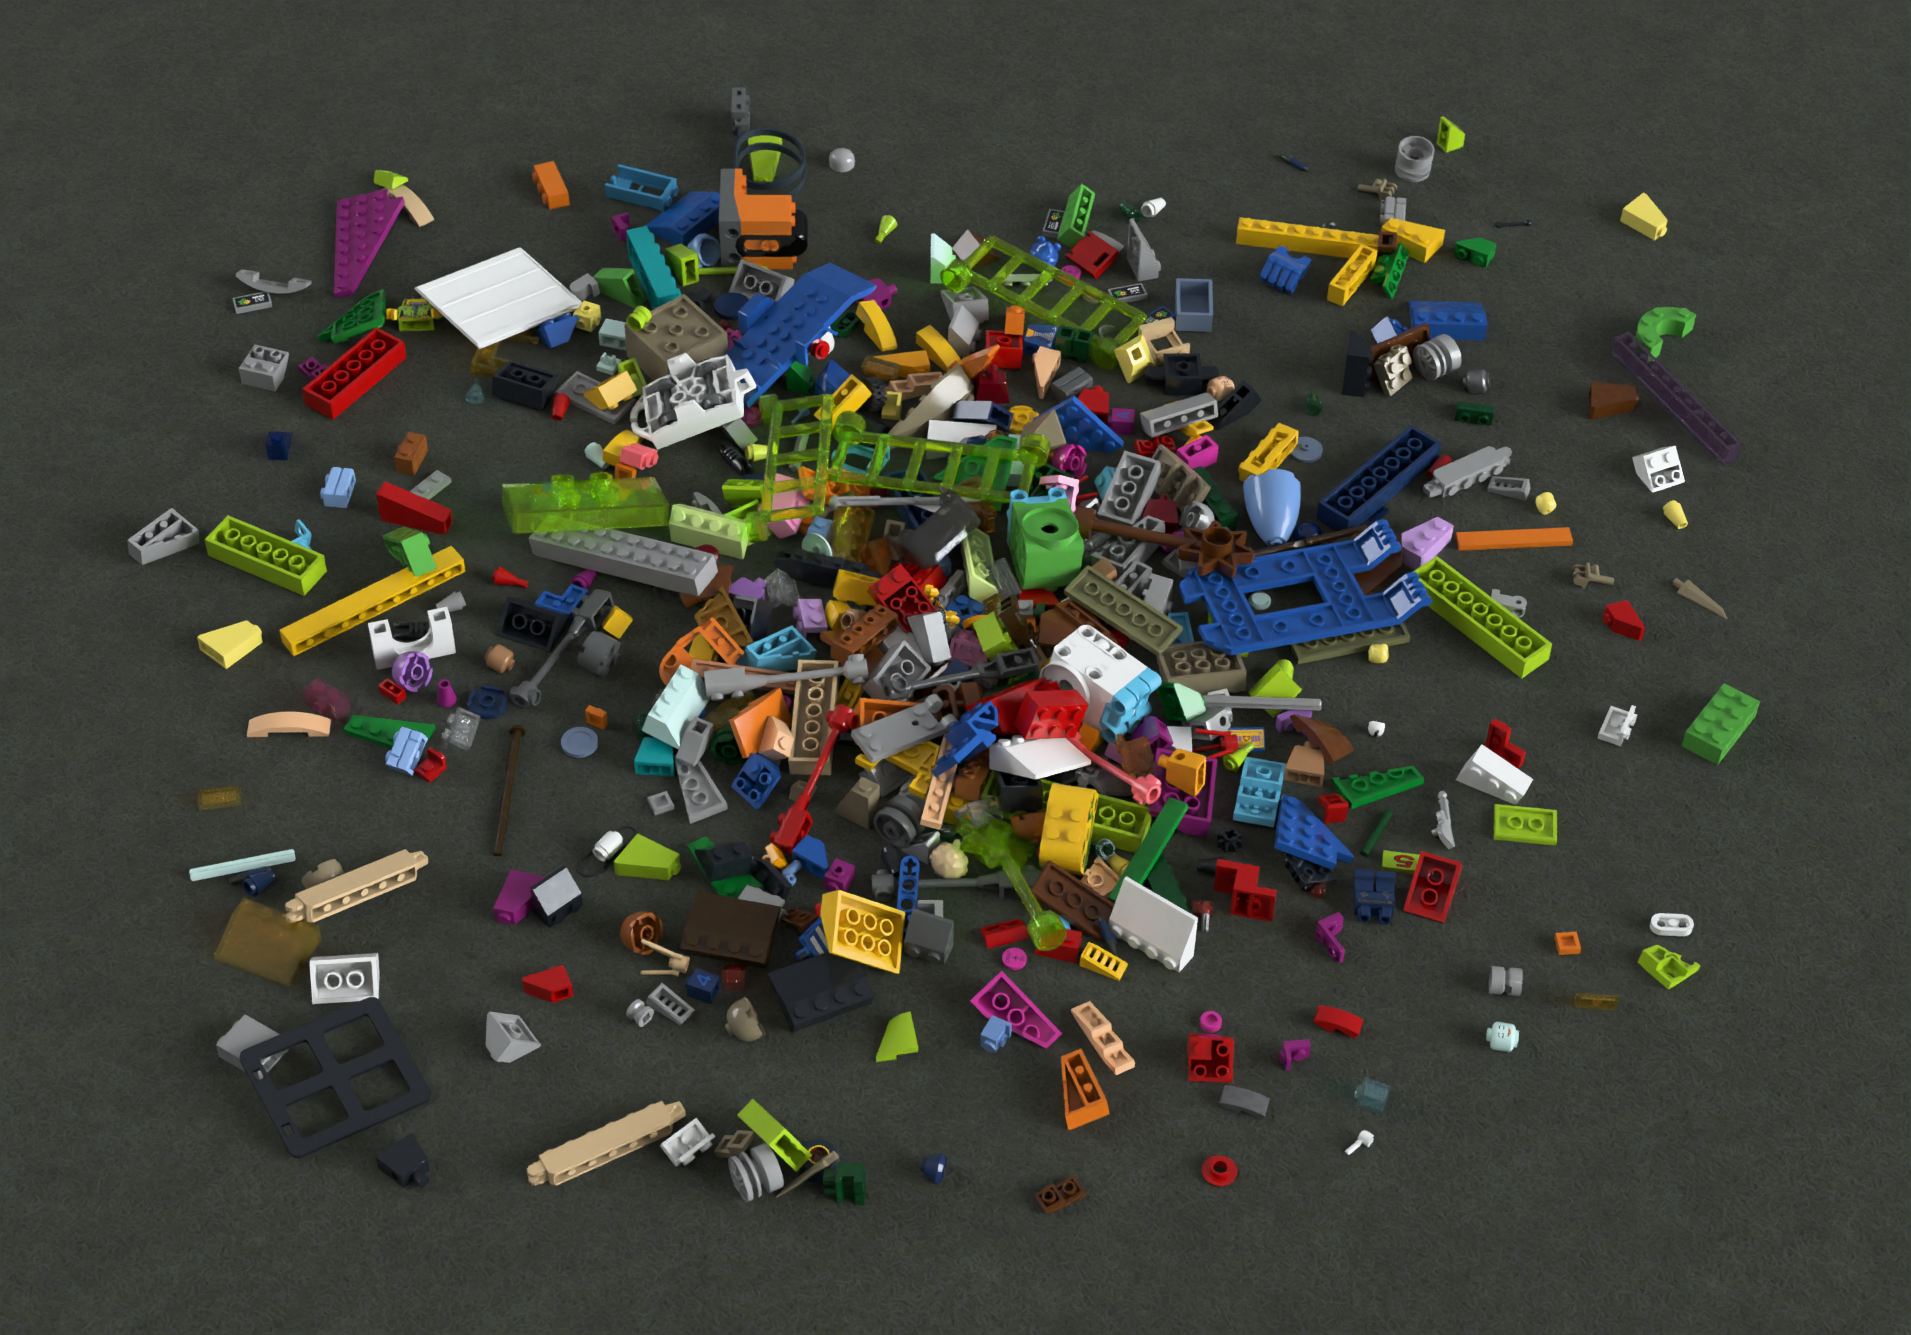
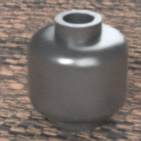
M1484 369L1469 370L1466 377H1463V387L1467 388L1471 394L1485 393L1490 388V374L1486 373Z

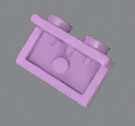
M798 599L797 606L793 608V617L797 619L796 630L805 639L807 633L827 631L828 627L822 600Z

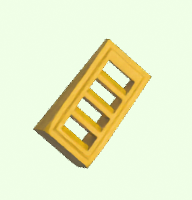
M1088 942L1080 957L1081 967L1117 981L1121 979L1128 966L1127 962ZM1118 965L1116 972L1113 971L1114 966Z

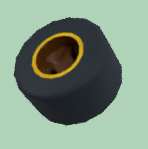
M813 1139L802 1145L812 1156L799 1169L800 1174H803L832 1151H835L839 1156L836 1146L825 1139ZM839 1158L833 1163H831L830 1166H828L827 1168L837 1169V1162H839ZM824 1169L807 1179V1181L824 1183Z

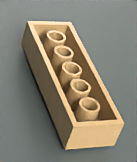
M798 660L797 672L839 668V661ZM840 676L796 681L791 729L794 740L788 759L790 774H812L832 731L828 725L829 722L826 721V715L829 710L834 711L837 706ZM833 748L820 775H831Z

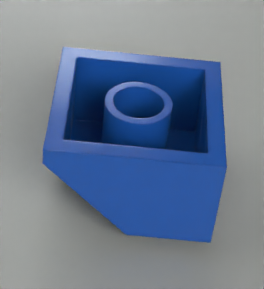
M834 360L828 362L815 382V396L824 403L850 376Z

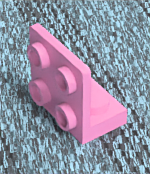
M1062 475L1040 477L1039 484L1046 486L1047 490L1059 487L1065 491L1074 514L1076 495L1079 492V480Z
M961 629L959 633L951 638L949 648L951 659H947L948 661L956 658L963 664L971 667L972 665L976 666L980 660L988 662L989 658L983 652L975 631Z

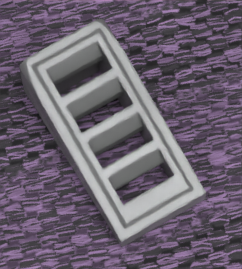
M1492 476L1487 490L1492 493L1526 501L1530 491L1529 479Z
M663 983L648 996L646 1001L648 1006L680 1026L695 1011V1009ZM661 996L664 997L662 1001L659 1000ZM668 1000L671 1001L668 1006L665 1005ZM675 1005L679 1006L675 1011L671 1010ZM684 1009L686 1012L681 1017L677 1014Z

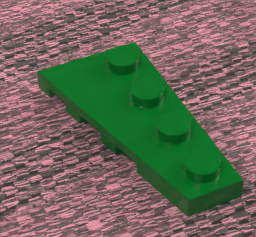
M353 715L343 731L344 734L392 749L394 735L397 731H400L401 727L421 732L429 739L435 730V724Z
M1414 766L1388 769V773H1378L1375 771L1369 772L1368 776L1358 777L1355 774L1349 775L1348 779L1341 780L1339 777L1332 778L1331 783L1340 796L1348 802L1349 807L1354 809L1423 785L1424 778Z
M703 837L687 844V850L708 879L694 852L696 849L715 846V844L707 837ZM750 874L710 882L718 895L737 899L747 885L764 890L763 885Z

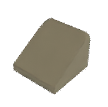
M798 780L790 789L789 799L796 801L801 793H803L807 782ZM815 785V787H814V789H813V791H812V794H811V796H810V799L812 798L814 792H815L816 789H817V786H816V785Z

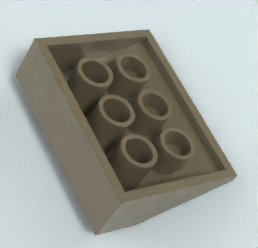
M1203 641L1171 644L1159 657L1157 656L1162 682L1178 683L1200 693L1201 696L1208 695V692L1226 688L1228 693L1246 691V669L1240 654L1228 655L1206 646Z

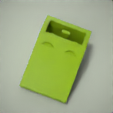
M994 612L973 622L983 652L991 662L997 654L1016 651L1022 648V646H1016L1014 638L1006 629L1001 618H998Z

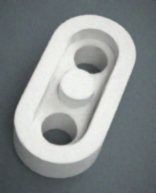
M1658 913L1652 916L1650 922V929L1653 933L1665 936H1687L1692 932L1694 926L1692 918L1685 914Z

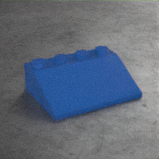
M690 191L645 226L648 227L650 232L671 244H683L687 247L697 235L705 234L719 223L720 194L717 192Z
M1408 302L1411 329L1423 323L1429 324L1430 339L1440 334H1446L1453 340H1485L1487 319L1480 302Z

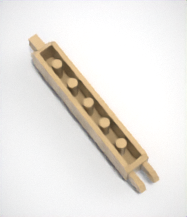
M404 849L296 893L295 899L285 904L286 911H288L285 914L286 921L293 923L305 919L307 922L314 923L415 881L417 870L428 864V857L422 851L409 853Z
M660 1101L656 1104H650L638 1112L630 1113L620 1120L610 1122L595 1131H589L584 1136L575 1140H569L564 1145L555 1149H549L539 1155V1161L528 1166V1183L533 1186L548 1181L551 1185H559L668 1136L673 1130V1123L686 1116L685 1109L680 1101L664 1105Z

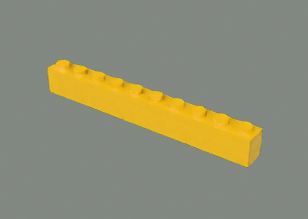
M452 546L432 555L437 567L436 569L415 577L406 567L280 629L282 643L293 656H296L464 573V559Z

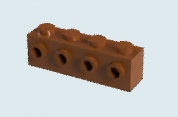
M880 604L870 609L865 616L858 619L854 625L847 628L843 634L832 641L830 646L831 658L845 664L849 655L864 654L865 656L896 630L898 614Z
M989 747L964 762L963 768L959 769L958 776L954 777L952 788L955 789L954 797L975 802L980 800L993 770L989 769Z

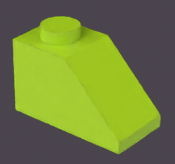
M1441 117L1437 144L1446 153L1463 147L1465 133L1447 118Z

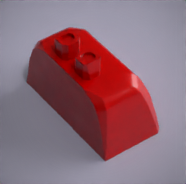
M1046 677L1013 685L970 703L965 707L973 712L972 709L980 702L984 705L991 701L998 709V726L991 730V734L996 735V737L1010 734L1012 736L1021 735L1013 724L1026 691H1039L1038 687L1045 685Z

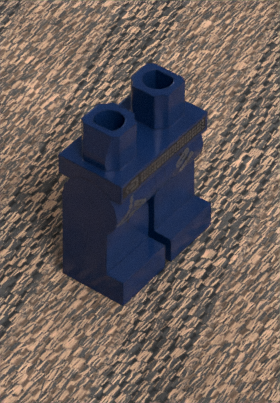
M1355 869L1353 877L1354 915H1357L1359 922H1370L1371 916L1378 917L1380 924L1390 923L1395 906L1396 872L1376 871L1373 891L1374 870Z

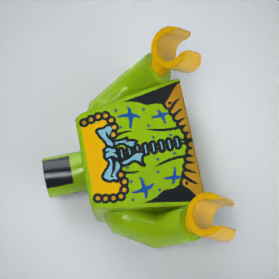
M419 294L414 295L413 299L403 300L402 306H399L397 309H386V319L398 321L400 331L434 330L433 319L439 320L443 317L436 308Z

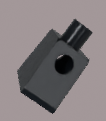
M412 1133L376 1156L378 1169L401 1187L405 1188L412 1182L418 1188H423L428 1184L429 1178L425 1175L430 1171L428 1159Z

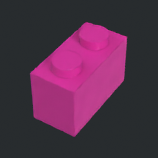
M1205 435L1177 449L1176 456L1192 469L1200 466L1205 468L1217 462L1218 445L1208 435Z

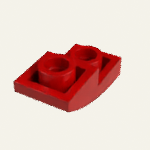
M1155 436L1153 441L1135 440L1134 442L1136 454L1145 457H1152L1160 444L1173 453L1177 450L1173 437Z
M1320 1005L1317 1008L1313 1023L1331 1033L1338 1029L1355 1039L1360 1033L1363 1019L1341 1009Z

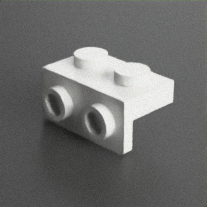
M1632 705L1629 712L1611 706L1598 734V739L1618 746L1622 745L1624 739L1628 740L1631 733L1629 726H1634L1637 719V714H1634L1636 706Z
M695 1118L664 1141L660 1147L676 1167L681 1163L686 1166L695 1159L693 1155L695 1152L700 1150L703 1153L713 1145L710 1141L715 1135L713 1133L709 1135L698 1119Z

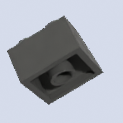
M913 908L904 939V953L913 958L926 959L932 964L939 963L945 965L953 947L954 921Z

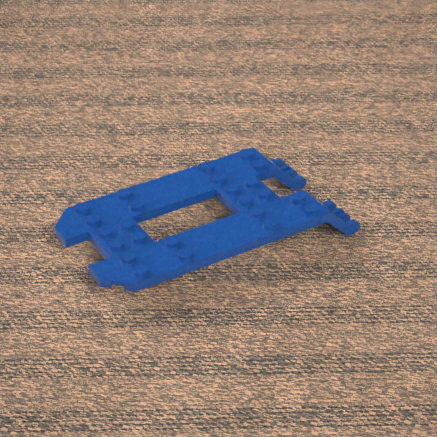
M1386 519L1375 521L1353 540L1254 557L1252 564L1237 565L1235 578H1230L1218 570H1214L1204 576H1199L1197 574V567L1190 568L1186 578L1181 581L1178 588L1185 604L1204 601L1214 623L1199 625L1198 632L1206 646L1228 655L1399 625L1418 609L1432 603L1431 597L1426 595L1427 590L1423 583L1418 581L1419 576L1416 572L1406 573L1382 593L1363 594L1353 574L1371 571L1391 553H1397L1402 549L1401 544L1396 541L1397 537L1393 530L1389 528V523ZM1313 581L1324 603L1254 615L1244 593Z

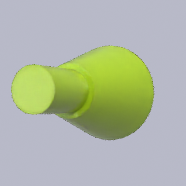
M890 215L882 216L879 234L875 239V243L881 244L883 239L897 227V221L894 217Z
M1248 742L1243 748L1235 750L1234 753L1224 755L1223 764L1225 768L1229 771L1237 772L1247 754L1255 748L1254 744Z

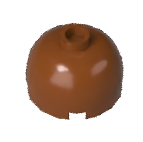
M1042 810L1040 813L1033 812L1011 816V826L1016 836L1029 840V843L1041 842L1046 810Z
M638 911L630 914L622 922L620 928V937L623 944L628 950L637 954H651L656 949L641 943V940L644 939L654 944H657L658 940H662L663 925L661 919L656 917L654 913L647 911Z

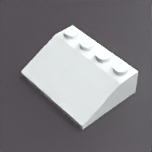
M1021 735L1012 736V739H999L998 743L989 746V769L1035 780L1091 765V760L1066 738L1024 739Z
M1126 876L1109 919V929L1111 934L1115 935V938L1123 939L1132 948H1138L1145 952L1149 958L1162 962L1166 968L1180 972L1194 956L1198 918Z

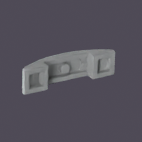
M244 269L236 273V277L245 284L270 293H291L311 285V280L299 278L291 279L288 281V284L259 279V272Z

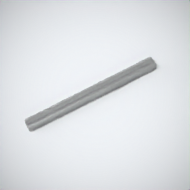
M1202 695L1205 700V707L1223 708L1228 706L1229 708L1320 711L1322 707L1321 699Z

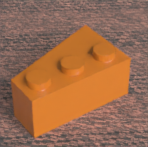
M1082 1049L1061 1056L1065 1118L1068 1130L1109 1115L1107 1100Z

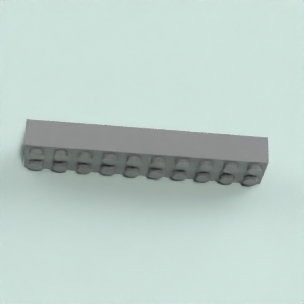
M548 514L528 538L532 552L536 556L696 596L703 592L718 572L714 554L553 514Z

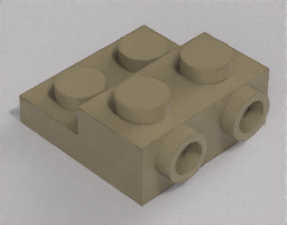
M1395 345L1391 347L1388 353L1380 356L1379 360L1373 364L1385 396H1392L1412 379L1408 367L1412 360L1406 346Z

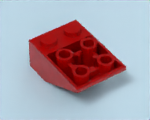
M901 562L893 564L891 569L887 573L893 570ZM901 563L922 591L925 585H933L934 588L940 591L948 582L941 566L938 564Z
M901 563L867 590V593L877 605L880 604L898 614L897 625L906 634L911 631L907 617L937 611Z

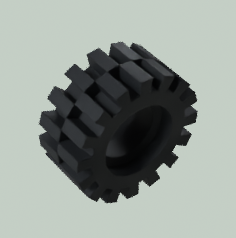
M876 377L860 379L872 393L861 405L860 409L864 410V412L883 409L882 406L886 404L884 401H887V397H885L887 391H884L886 387L882 385L883 381Z

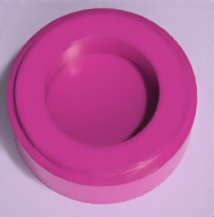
M1207 1011L1201 1015L1200 1027L1204 1031L1216 1032L1221 1028L1222 1018L1218 1013Z

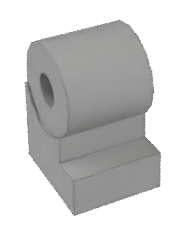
M588 273L570 284V292L580 301L585 300L589 295L595 297L600 294L598 282Z

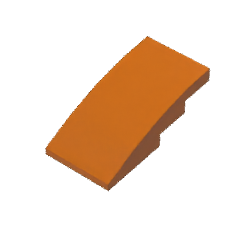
M801 466L798 470L805 498L829 504V499L833 495H837V497L875 496L870 479L841 468L835 473L821 467L816 472ZM877 505V506H838V507H847V508H856V509H872V508H878V505Z
M780 687L752 701L747 708L739 712V715L729 720L742 758H748L751 753L759 751L768 716L771 715L787 724L788 728L792 726V718Z

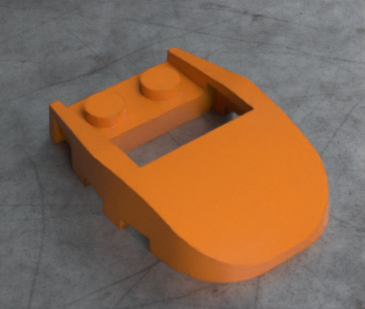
M712 617L676 642L660 663V677L667 686L680 665L691 669L693 658L684 647L699 634L703 636L727 664H735L745 652Z

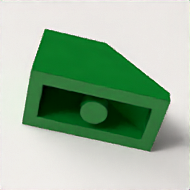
M795 361L786 370L787 391L808 395L810 390H814L816 379H814V371L808 365L805 366Z

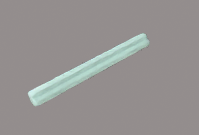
M289 849L190 869L189 873L191 880L197 881L265 866L293 862L296 857L294 850Z

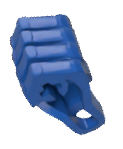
M1280 245L1275 252L1269 255L1259 277L1260 281L1268 282L1270 287H1276L1277 290L1282 292L1285 290L1286 293L1292 295L1298 281L1307 273L1312 259L1303 256L1301 259L1292 258L1287 253L1288 248Z

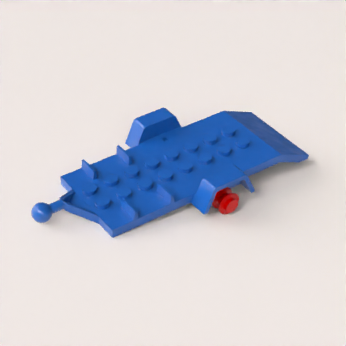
M828 263L805 273L777 302L760 293H756L738 311L739 331L744 335L739 340L732 338L734 345L724 354H728L736 371L748 369L756 383V388L744 394V405L750 407L795 361L807 366L809 364V352L818 359L825 358L829 353L830 347L821 338L827 332L834 335L838 334L828 327L854 301L871 294L877 286L832 263ZM744 378L740 380L741 384L747 383Z

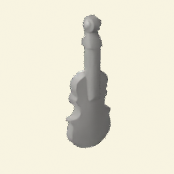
M1440 791L1438 803L1441 810L1436 812L1438 825L1431 832L1434 838L1439 836L1442 843L1448 849L1455 847L1451 830L1448 800L1446 799L1447 793Z

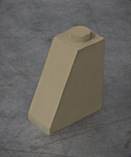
M861 777L834 809V813L869 830L874 824L875 815L880 811V785Z

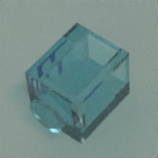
M1365 1077L1363 1084H1358L1354 1097H1357L1356 1106L1382 1115L1391 1086Z

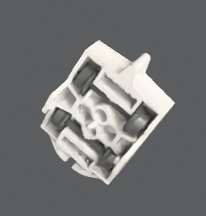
M683 353L667 360L670 370L669 375L656 379L647 386L642 387L643 394L630 413L632 431L637 436L653 442L658 450L744 417V394L756 388V383L748 369L736 371L728 354L695 363L687 353ZM744 378L747 383L741 384L740 380ZM645 409L648 426L640 428L637 423V416L640 411Z

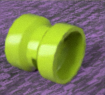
M638 306L626 318V322L631 329L640 331L644 324L650 321L652 316L647 308Z

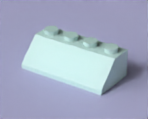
M683 665L679 666L649 712L642 731L679 749L687 727L695 717L700 716L711 698L707 697L705 684L697 672Z

